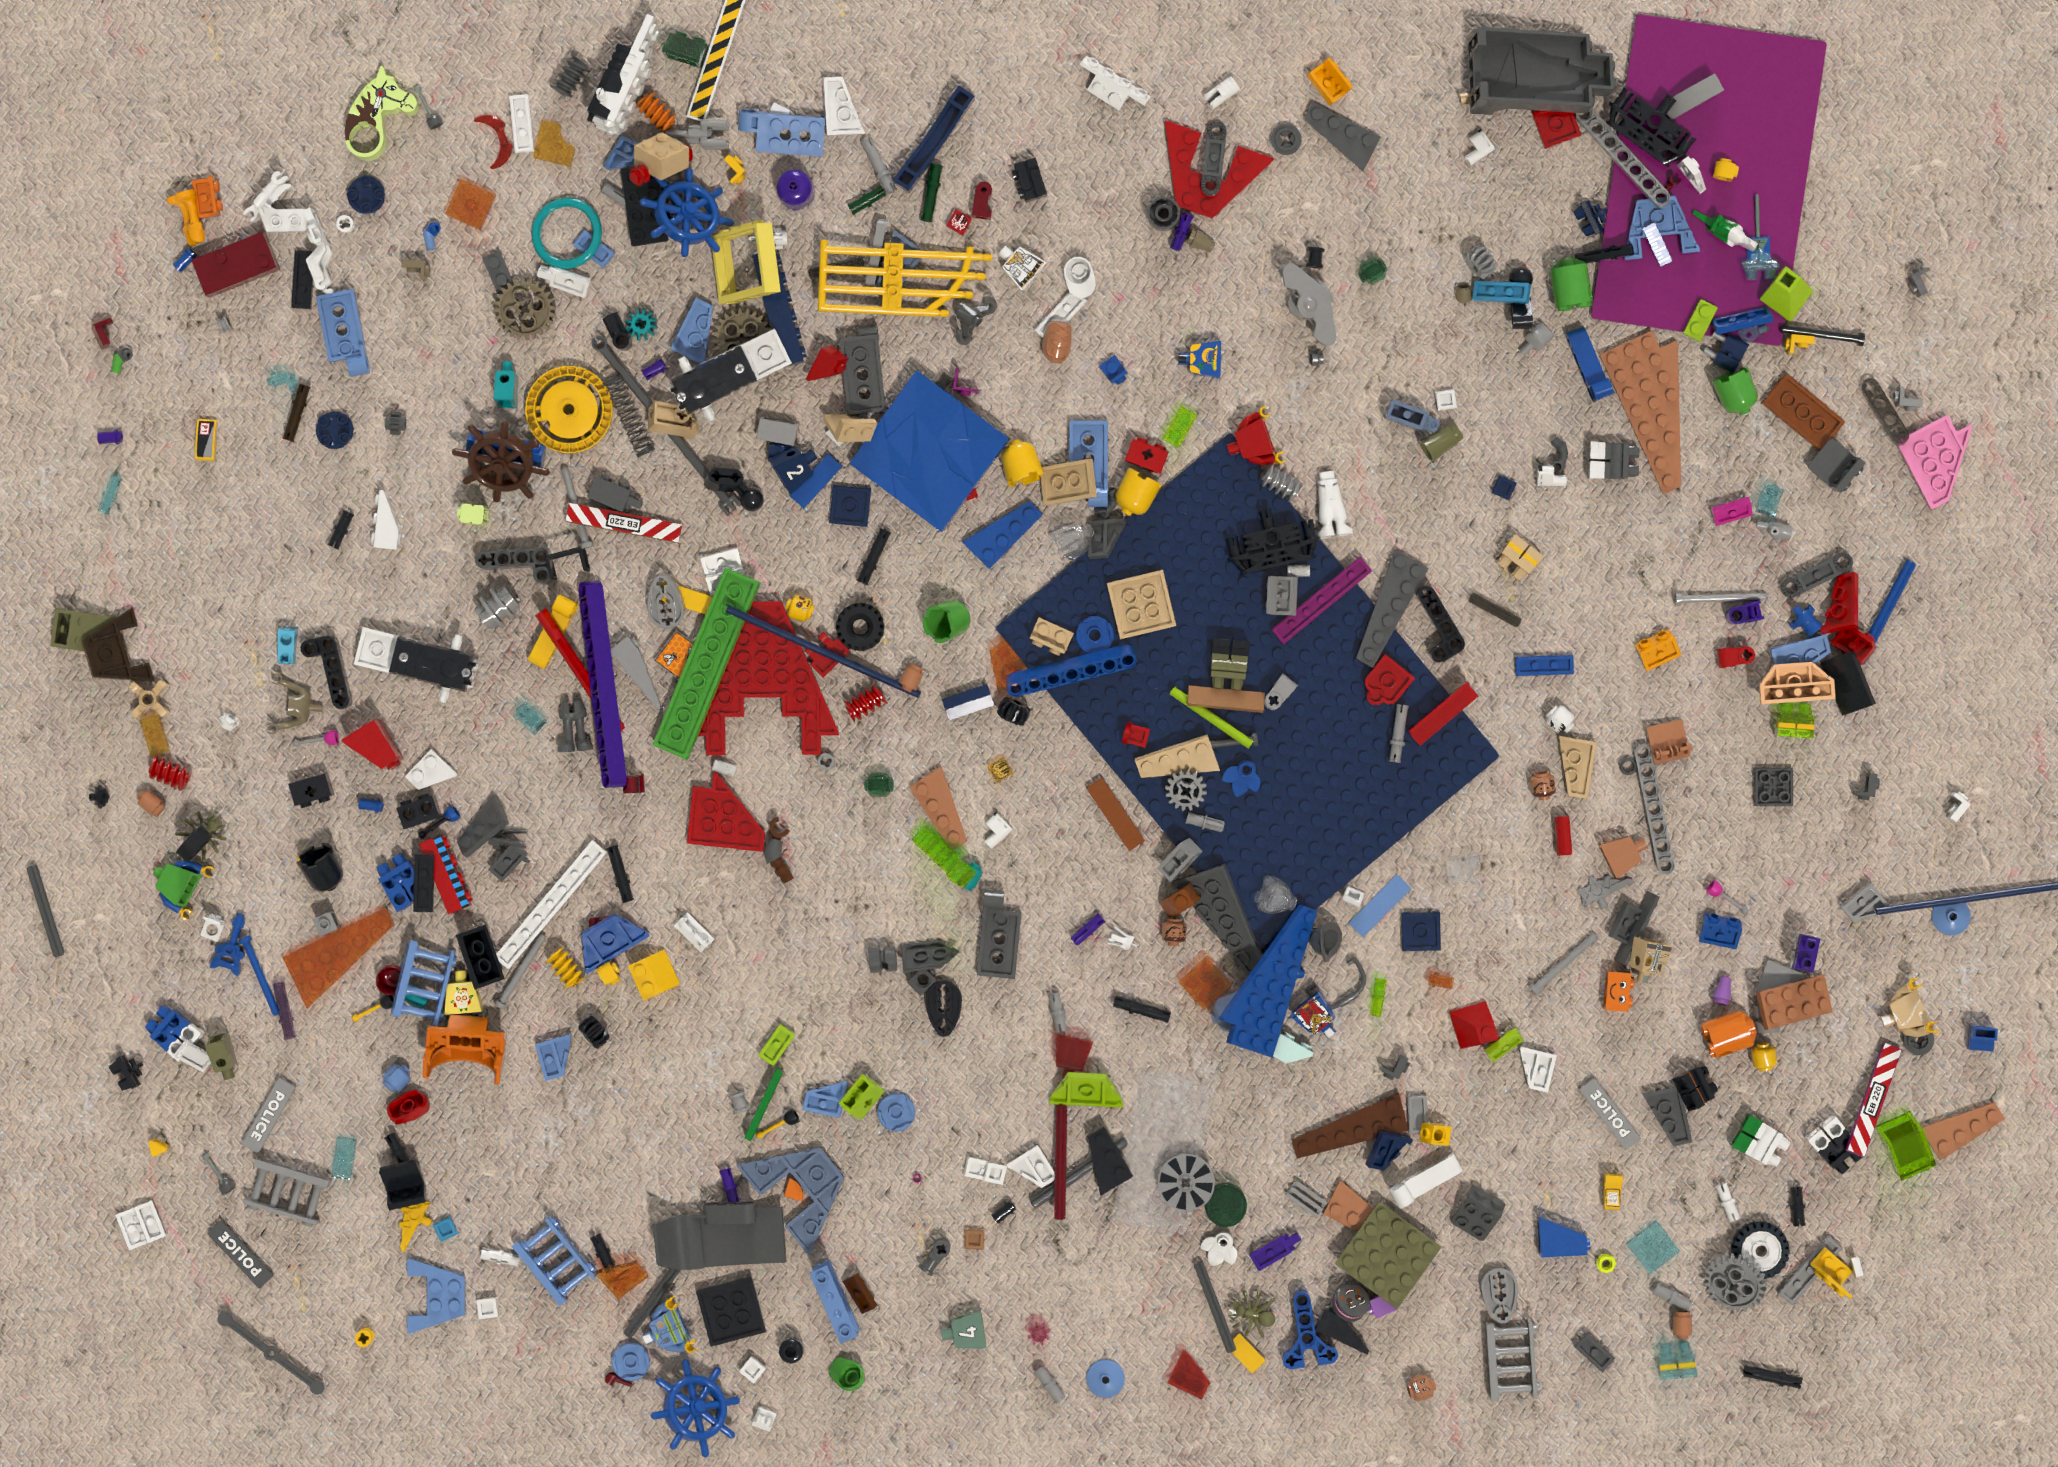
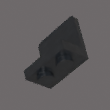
M415 1160L388 1165L379 1169V1174L387 1191V1207L389 1211L426 1202V1184Z

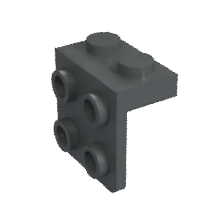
M1830 438L1809 462L1808 469L1832 490L1842 492L1846 491L1851 485V480L1863 471V466L1866 462L1859 457H1854L1835 439Z
M1472 1185L1465 1201L1453 1216L1451 1223L1476 1239L1483 1241L1501 1218L1506 1204L1488 1194L1482 1188Z

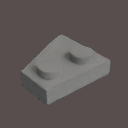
M1868 882L1840 905L1853 922L1866 917H1876V907L1889 906L1871 882Z

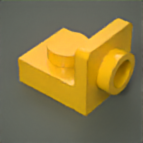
M1791 334L1789 338L1785 339L1784 349L1787 350V354H1794L1795 344H1797L1798 348H1808L1809 345L1814 344L1815 336Z

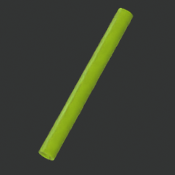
M1174 687L1170 695L1187 706V694ZM1187 706L1249 749L1254 742L1207 708Z

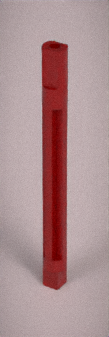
M546 608L535 615L592 700L588 671ZM620 721V728L622 731L625 727Z

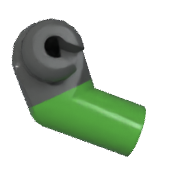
M124 348L114 354L111 372L121 373L122 364L133 356L130 349Z

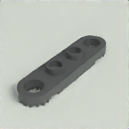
M1219 121L1211 123L1207 130L1201 191L1209 197L1217 195L1221 186L1227 128ZM1220 128L1222 135L1214 136L1212 129ZM1213 182L1216 188L1210 191L1206 189L1205 184Z
M1839 553L1785 580L1781 585V592L1788 598H1794L1850 570L1853 566V559L1847 553ZM1840 557H1845L1848 560V565L1845 568H1841L1838 565ZM1788 583L1796 585V591L1793 594L1788 593L1786 590Z

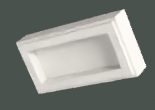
M187 1040L174 1053L177 1059L201 1072H204L211 1064L207 1051Z

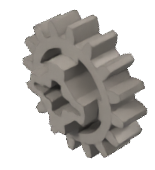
M1180 769L1179 775L1173 772V779H1167L1170 785H1165V789L1170 790L1166 792V797H1171L1169 803L1175 802L1176 809L1179 805L1182 806V811L1186 807H1189L1191 811L1192 805L1199 807L1198 801L1204 802L1202 795L1207 794V790L1202 789L1206 787V783H1201L1203 776L1197 777V771L1191 774L1190 769H1187L1186 773ZM1176 783L1178 790L1173 793V787ZM1198 786L1199 792L1198 795L1195 796L1194 789H1196ZM1183 787H1190L1189 793H1187L1186 791L1182 792Z

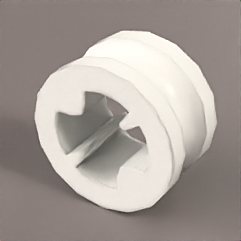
M342 215L337 219L336 226L341 232L349 233L354 229L355 222L350 216ZM347 219H349L350 222L348 223L350 224V227H345L344 229H342V220L347 221Z

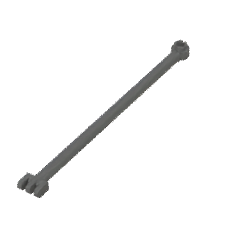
M596 336L597 340L603 341L604 344L599 348L597 347V341L593 339L592 347L596 351L601 352L618 375H621L622 380L644 407L649 410L653 401L607 346V340L602 336ZM667 434L704 479L709 470L681 436ZM713 491L721 500L722 504L719 507L727 517L730 515V512L726 509L728 506L733 512L737 510L732 504L734 501L737 506H741L739 499L734 494L730 497L727 492Z

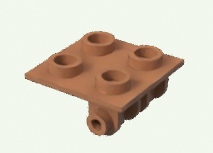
M1682 719L1646 727L1654 765L1691 757L1690 751L1693 748L1691 743H1687Z

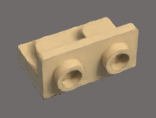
M1039 617L1030 635V639L1033 640L1032 644L1040 648L1043 645L1050 647L1049 652L1060 656V653L1065 654L1074 633Z

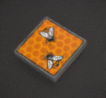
M676 630L654 659V662L677 679H680L694 642Z

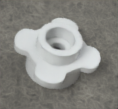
M224 713L223 716L219 717V724L226 730L232 731L236 726H239V722L232 714Z

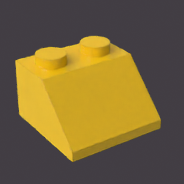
M665 949L628 966L643 1001L680 984Z

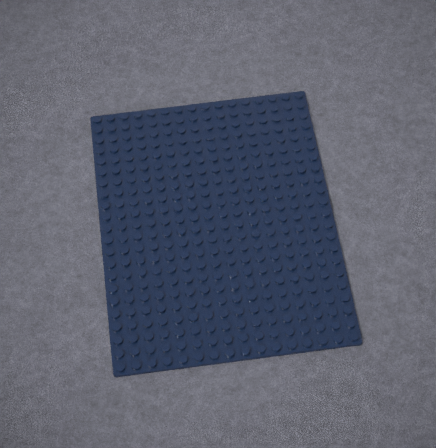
M1229 433L1157 493L1146 513L1142 515L1132 513L1131 516L1126 518V525L1109 558L1089 559L1088 551L1085 552L996 627V630L1028 669L1089 654L1079 647L1076 640V631L1078 625L1090 616H1099L1111 624L1114 631V639L1109 648L1126 644L1133 647L1137 659L1134 667L1047 689V691L1176 847L1182 841L1190 838L1203 851L1191 864L1197 872L1226 864L1257 944L1265 951L1298 905L1316 910L1498 759L1499 754L1463 710L1421 746L1410 736L1407 731L1445 700L1449 694L1395 629L1375 665L1386 654L1412 674L1415 679L1393 704L1383 702L1380 705H1372L1368 702L1366 697L1368 689L1365 686V679L1373 668L1366 666L1355 658L1371 618L1374 603L1358 584L1284 645L1281 643L1271 629L1288 615L1266 614V584L1268 576L1288 577L1287 565L1240 575L1239 573L1242 571L1232 561L1227 559L1230 558L1226 539L1231 538L1234 545L1233 537L1238 536L1242 555L1245 554L1244 540L1241 538V535L1264 530L1259 511L1265 510L1267 518L1266 510L1271 509L1275 527L1298 522L1299 535L1302 537V541H1304L1305 535L1301 521L1305 520L1290 502H1287L1285 497L1281 498V492L1277 495L1274 494L1275 487L1270 491L1268 490V483L1262 487L1263 480H1259L1263 470L1258 464H1253L1247 459H1243L1241 452L1230 455L1227 444L1237 440L1232 433ZM1269 532L1266 535V539L1268 542L1274 543L1277 536L1275 533ZM1299 540L1285 543L1284 545L1287 547L1299 544ZM1321 540L1317 541L1316 549L1313 553L1316 558L1292 563L1293 565L1310 564V576L1298 577L1296 609L1344 570V567ZM1280 541L1274 546L1266 545L1267 551L1281 548ZM1305 545L1302 548L1304 555H1307L1309 548L1308 545ZM1263 549L1250 551L1248 553L1249 555L1263 552ZM1248 559L1241 560L1243 565L1249 569ZM1163 570L1176 626L1120 639L1107 583ZM1039 617L1074 633L1065 654L1060 653V656L1049 652L1050 647L1043 645L1040 648L1032 644L1033 640L1030 639V635ZM1092 630L1089 633L1091 640L1097 641L1100 639L1101 635L1098 630ZM1213 638L1230 639L1229 659L1231 658L1232 640L1250 641L1246 679L1243 680L1242 691L1263 692L1266 697L1282 674H1285L1298 686L1276 710L1268 709L1265 704L1263 713L1207 708L1246 736H1252V733L1257 732L1258 746H1253L1252 743L1249 749L1243 745L1213 748L1220 771L1197 773V777L1203 776L1201 783H1206V787L1202 788L1207 790V794L1202 795L1204 802L1199 800V807L1192 805L1191 811L1189 807L1182 811V806L1180 805L1176 809L1175 802L1169 803L1171 797H1166V792L1170 790L1165 789V785H1170L1167 779H1173V775L1141 778L1135 758L1208 734L1210 741L1232 738L1170 695V692L1174 687L1185 694H1188V686L1213 688L1212 677H1210ZM1224 679L1223 689H1231V679ZM1274 696V698H1268L1270 700L1269 704L1271 706L1273 704L1278 705V703L1276 702L1277 697ZM1396 704L1402 705V708L1403 705L1409 706L1403 740L1405 746L1402 747L1401 763L1389 762L1390 740L1393 737ZM1128 721L1132 722V725L1150 729L1145 748L1129 743L1126 745L1122 744L1124 729ZM1243 760H1250L1254 763L1256 767L1255 773L1260 778L1259 790L1255 792L1248 789L1243 795L1236 797L1232 790V783L1223 782L1222 776L1229 767L1237 766ZM1244 766L1242 770L1244 773H1248L1250 768L1249 766ZM1176 783L1173 787V793L1178 790ZM1198 786L1196 789H1194L1195 796H1197L1199 792ZM1183 787L1182 792L1186 791L1187 793H1189L1190 787ZM1188 812L1202 816L1207 815L1209 818L1224 821L1223 831L1218 832L1207 828L1203 830L1202 827L1186 824Z

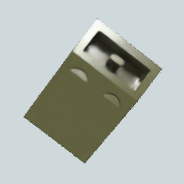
M56 608L50 646L84 651L81 641L117 617Z

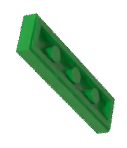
M776 1068L744 1139L749 1141L753 1139L784 1073L783 1069Z

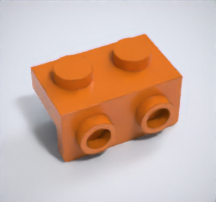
M213 176L205 179L191 180L192 189H194L196 195L198 219L221 216L220 211H223V204L221 199L218 198V192H220L219 181Z

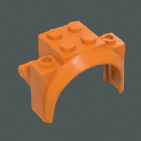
M450 1015L447 1027L428 1026L426 1049L423 1058V1077L428 1079L432 1070L442 1063L471 1061L490 1068L495 1075L494 1085L500 1084L506 1054L505 1033L488 1031V1018Z

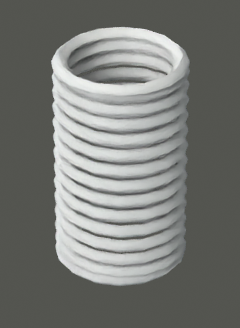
M1288 564L1287 576H1310V564Z
M715 759L712 771L727 774L731 777L734 776L736 765Z

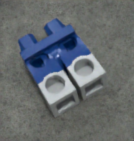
M163 1005L156 1012L163 1019L162 1022L158 1024L155 1020L151 1019L145 1028L151 1034L149 1036L151 1039L155 1040L177 1062H180L181 1060L177 1059L174 1053L182 1043L187 1040L196 1045L206 1032L191 1023L176 1009L171 1010Z

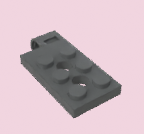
M985 890L977 968L978 976L1015 979L1022 912L1003 910L1004 891ZM1001 933L1005 936L1003 944H997L994 941L996 934ZM999 952L1003 955L1004 959L1001 963H995L992 960L994 953Z

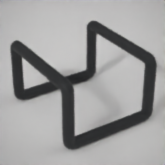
M576 547L546 555L545 562L550 579L557 580L554 563L552 574L549 558L557 559L577 553L580 555L583 570L590 572L586 550Z

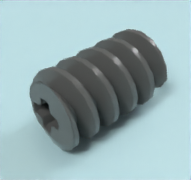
M573 55L571 56L574 61L567 60L570 67L563 66L565 73H558L561 80L554 79L557 86L550 85L552 89L562 96L571 98L573 95L570 93V90L577 91L574 84H582L578 78H586L583 71L590 72L587 65Z

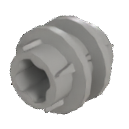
M503 586L497 591L491 588L490 593L492 597L486 600L481 596L479 598L481 603L475 607V612L487 628L493 630L498 625L504 628L506 625L503 619L509 616L514 620L516 618L514 613L520 609V604L507 587Z

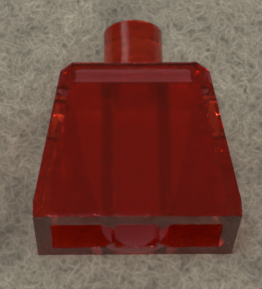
M1057 1034L1056 1067L1063 1068L1061 1079L1068 1072H1074L1075 1070L1083 1071L1093 1041Z

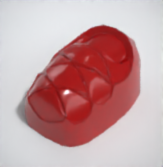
M413 1089L390 1102L387 1106V1113L394 1124H406L426 1114L430 1109V1102L425 1094Z

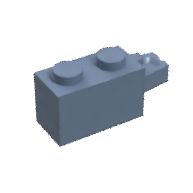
M1393 399L1390 401L1384 418L1419 432L1425 430L1436 433L1440 421L1429 416L1427 411Z

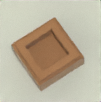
M965 1229V1249L984 1250L985 1230Z

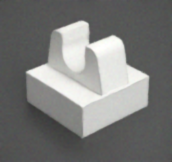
M759 1406L752 1425L770 1432L777 1413Z

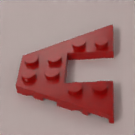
M1165 120L1175 201L1179 208L1213 219L1274 160V158L1238 146L1226 181H1221L1218 194L1212 197L1206 196L1201 191L1202 174L1189 169L1202 133ZM1208 182L1205 184V187L1211 191L1216 188V185L1213 182Z

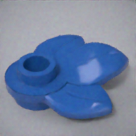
M1243 760L1237 766L1229 767L1222 776L1223 782L1232 783V790L1236 797L1243 795L1248 789L1257 792L1261 784L1259 776L1255 773L1256 767L1250 760ZM1244 766H1249L1250 771L1248 773L1243 772Z

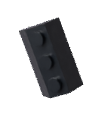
M486 925L456 935L474 990L505 979Z

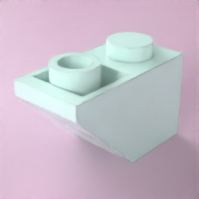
M1285 1032L1284 1035L1280 1033L1273 1056L1284 1063H1290L1312 1057L1314 1052L1311 1051L1312 1047L1303 1041L1301 1044L1294 1041V1036Z

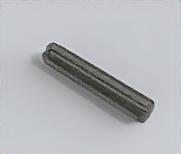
M857 256L827 265L864 266V260L862 256ZM819 267L808 270L810 279L819 278Z
M1472 593L1468 601L1514 627L1520 625L1522 619L1476 593Z

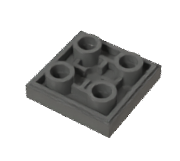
M1754 768V806H1793V768Z

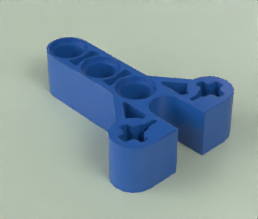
M1304 1290L1296 1291L1293 1295V1306L1298 1335L1290 1349L1286 1350L1282 1355L1284 1366L1288 1369L1305 1368L1303 1354L1307 1349H1314L1316 1351L1318 1366L1334 1363L1338 1358V1352L1334 1345L1327 1344L1316 1334L1309 1294ZM1298 1296H1306L1307 1301L1304 1304H1298L1296 1302ZM1301 1315H1309V1321L1301 1323L1299 1321ZM1305 1333H1310L1312 1340L1304 1342L1302 1336ZM1327 1350H1331L1334 1353L1331 1354V1358H1327V1355H1324L1327 1353ZM1289 1355H1292L1293 1358H1296L1293 1360V1363L1291 1364L1287 1360L1289 1359Z

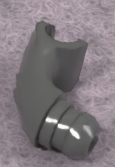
M1555 438L1551 444L1558 450L1560 458L1554 461L1551 466L1555 464L1560 466L1558 474L1565 468L1568 449L1566 442Z
M1111 487L1108 490V507H1094V512L1097 513L1095 518L1105 520L1116 507L1115 495L1117 489L1115 487Z

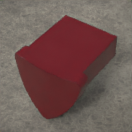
M111 318L95 323L91 327L101 350L108 348L110 345L104 328L113 324Z

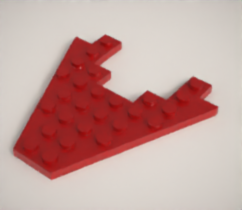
M758 601L752 603L749 615L796 635L782 601ZM745 621L698 735L706 736V755H726L725 717H745L744 698L782 697V717L802 716V755H821V736L839 735L838 728L802 646Z

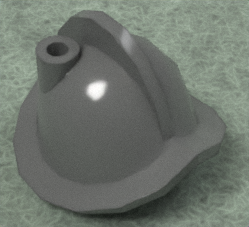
M1327 922L1322 924L1320 928H1313L1308 940L1314 952L1321 955L1324 962L1330 961V958L1336 954L1342 942L1341 929L1335 923Z

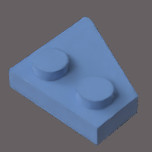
M621 135L603 167L607 170L634 166V145L639 143Z
M844 1081L806 1091L803 1111L840 1118L842 1107L838 1103L846 1094L848 1082Z

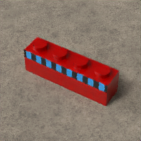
M442 834L419 843L423 854L435 855L434 881L447 913L451 914L471 906L473 897L471 892L465 889L463 883H466L463 873L458 872L456 856L450 853L449 848L451 844L449 839Z

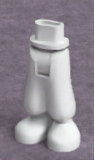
M1334 471L1320 472V481H1318L1319 522L1323 527L1317 532V537L1327 539L1335 536L1332 521H1335L1337 537L1352 535L1353 529L1345 524L1347 513L1342 501L1339 485L1336 483L1338 479H1335Z

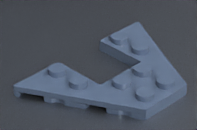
M821 1147L738 1164L737 1168L760 1196L791 1172L814 1202L785 1225L805 1252L810 1255L843 1182L844 1175Z

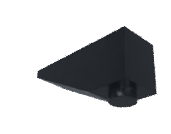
M1330 1306L1329 1309L1324 1307L1315 1325V1330L1368 1355V1348L1347 1321L1338 1317L1333 1307Z

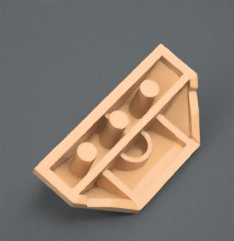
M1813 662L1773 665L1759 684L1760 704L1836 699L1834 679Z

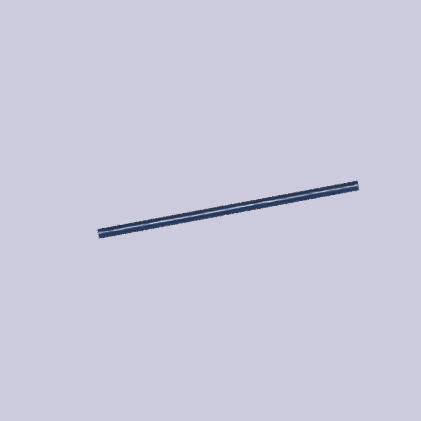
M728 605L726 613L911 696L919 698L921 694L919 690L915 691L912 689L910 693L901 689L902 684L897 680Z
M2058 882L1876 907L1875 911L1876 915L2052 891L2058 890Z

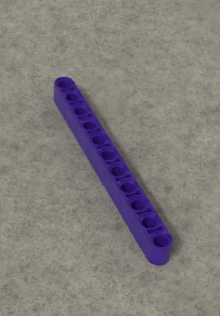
M600 581L580 582L578 593L602 784L605 788L624 787L627 782L603 585Z

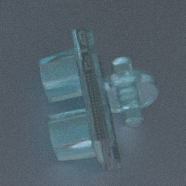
M1758 248L1757 254H1751V260L1742 261V268L1744 269L1746 279L1756 280L1757 270H1764L1765 279H1775L1776 269H1779L1777 259H1770V253H1764L1763 248Z

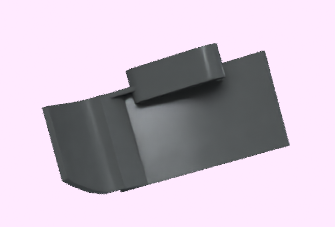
M750 1201L711 1202L703 1204V1211L690 1212L653 1223L656 1263L658 1266L667 1269L693 1270L715 1266L787 1262L783 1206L755 1207V1203Z

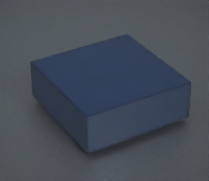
M1499 475L1491 493L1509 501L1517 483Z

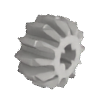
M1477 245L1465 255L1469 269L1479 278L1489 277L1497 269L1496 260L1493 258V255L1483 246Z

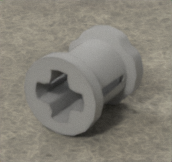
M745 1091L728 1096L732 1100L734 1107L733 1114L750 1110L744 1097Z

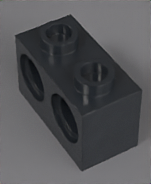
M429 793L418 796L419 800L412 802L409 799L400 802L401 806L396 809L403 830L442 817L435 795L430 796ZM426 802L432 805V810L429 813L423 809V805ZM408 808L414 811L412 819H408L405 815V811Z

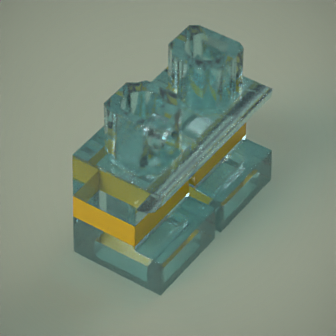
M1679 1342V1352L1672 1353L1671 1343L1660 1345L1658 1372L1661 1380L1679 1379V1377H1698L1695 1354L1692 1352L1689 1342Z

